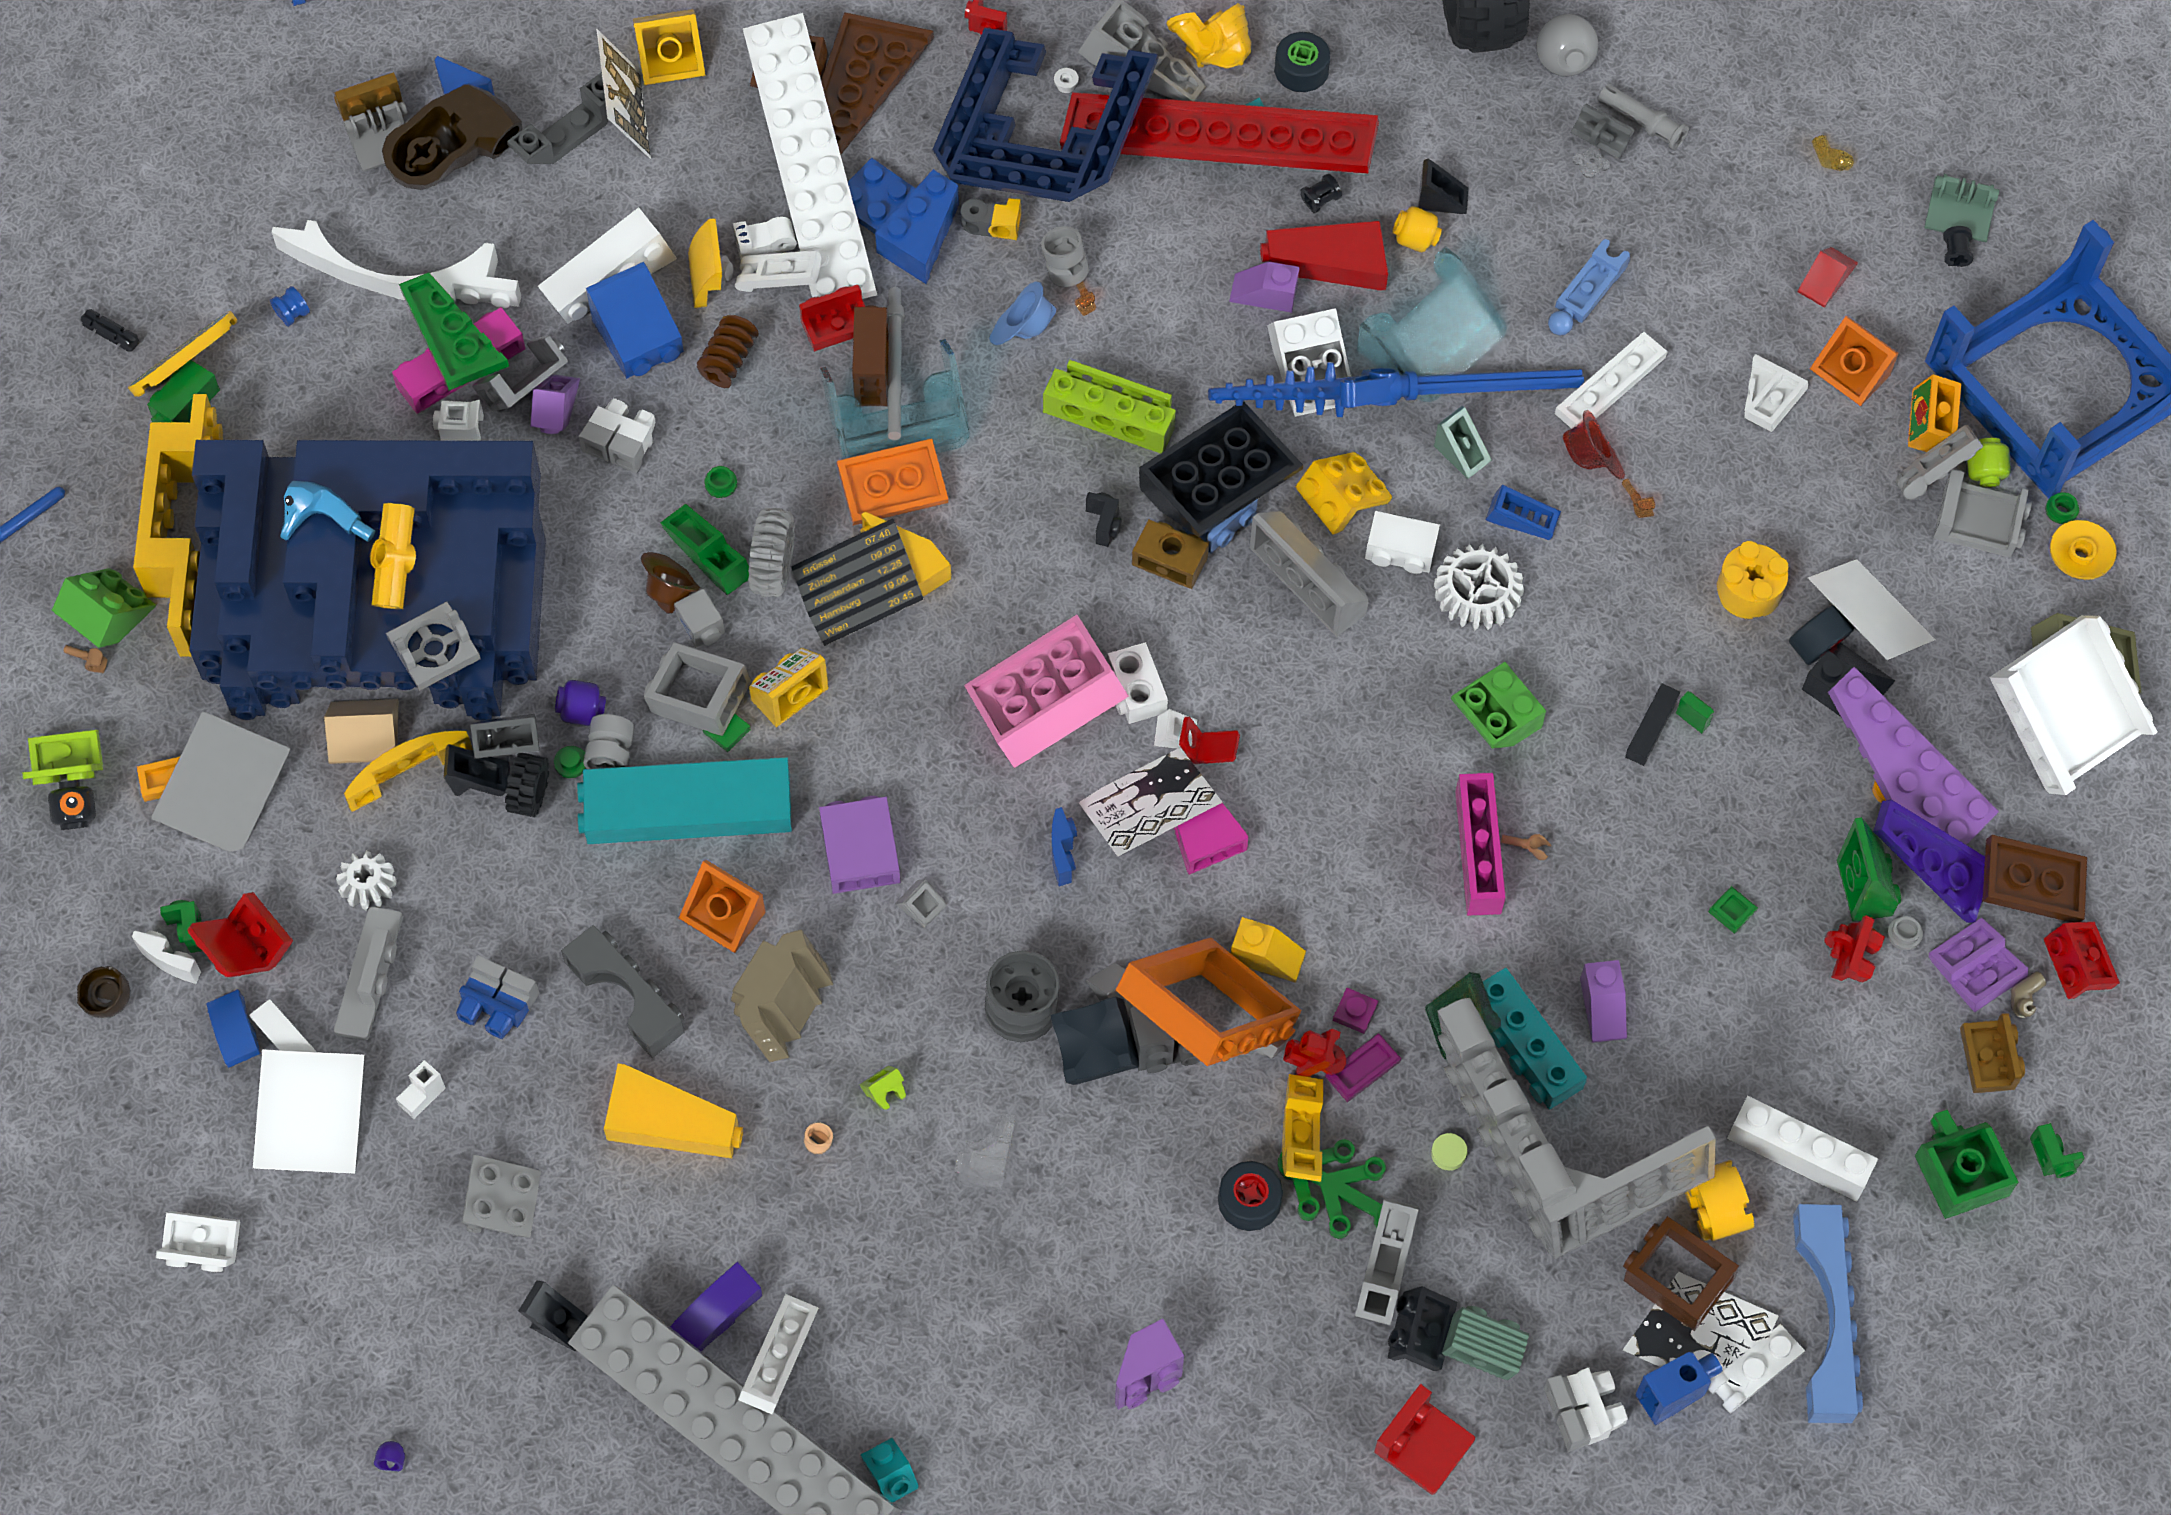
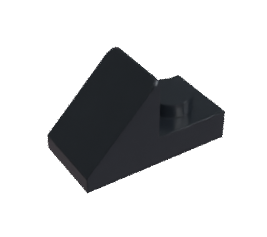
M451 744L446 746L444 779L455 796H460L470 788L495 796L505 794L508 784V761L495 757L475 758L474 751Z
M537 1280L518 1312L532 1322L531 1329L576 1351L568 1342L588 1315L546 1282Z

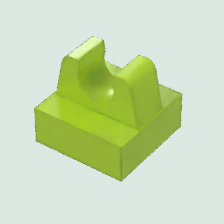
M887 1066L859 1084L866 1096L870 1097L880 1108L885 1110L890 1108L886 1101L888 1092L893 1091L901 1100L906 1097L902 1084L904 1079L895 1067Z

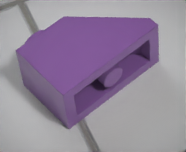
M1265 262L1235 273L1229 302L1292 313L1298 285L1299 267Z
M552 374L533 389L530 427L540 428L541 432L547 434H557L559 431H563L569 425L580 378Z
M1619 960L1584 964L1580 982L1592 1043L1626 1039V999Z

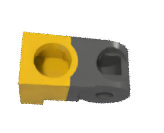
M1008 198L1007 205L986 204L979 199H970L962 204L961 221L962 227L966 232L973 235L1017 240L1022 214L1021 199Z

